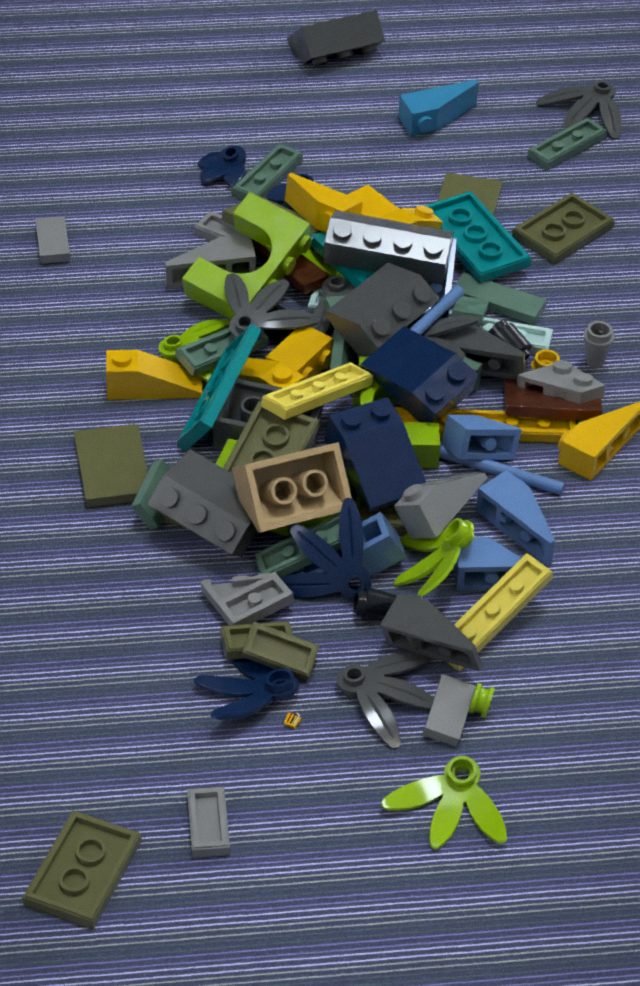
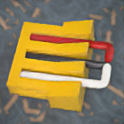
M288 712L284 725L295 729L301 723L300 714Z

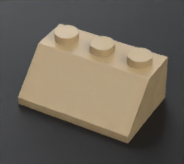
M339 442L231 467L239 501L258 533L341 512L343 501L346 498H352Z

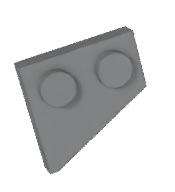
M555 361L551 365L517 375V386L519 388L526 389L533 384L543 387V394L561 397L567 401L579 404L604 397L605 385L594 379L592 375L572 366L568 361Z
M276 572L262 573L252 577L246 575L232 577V583L212 585L211 579L200 582L202 593L228 625L252 624L253 621L256 622L294 603L293 592Z

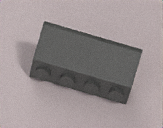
M336 210L330 217L324 242V263L376 272L386 263H391L421 275L426 282L443 285L454 232Z

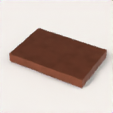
M505 378L504 381L505 415L585 421L602 415L601 398L579 404L567 401L561 397L543 394V387L533 384L523 389L517 386V380Z

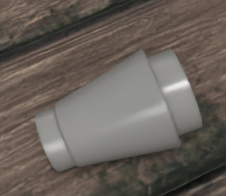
M594 321L584 330L586 363L593 368H599L604 365L615 338L611 325L604 321Z

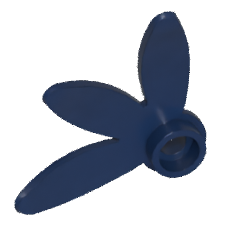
M346 498L343 501L340 512L339 539L342 557L339 556L331 545L313 531L298 524L290 526V533L301 551L315 565L327 572V574L298 573L280 577L293 592V596L316 597L339 590L346 598L354 599L357 589H365L366 586L371 587L372 580L369 572L360 566L363 558L364 532L358 508L352 498ZM357 577L361 580L358 588L348 586L351 578Z
M233 659L231 662L242 674L250 679L200 675L193 680L197 686L212 693L229 697H245L213 710L210 717L217 720H232L250 716L265 708L273 699L278 701L287 700L299 690V681L291 670L286 668L272 670L268 666L249 659Z

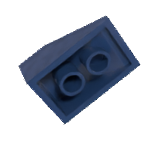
M405 326L360 364V367L374 375L373 380L418 422L438 423L472 392L479 376L457 354Z
M388 397L329 415L324 441L326 444L339 442L346 476L369 512L396 504L408 487L426 483L403 420Z

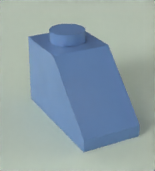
M447 415L441 445L459 460H515L522 430L519 427L477 415Z
M474 537L468 547L460 550L459 557L454 565L456 591L490 590L521 557L490 537Z

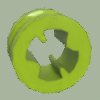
M478 682L468 713L479 712L481 717L485 718L495 688L490 686L489 689H485L482 687V683Z

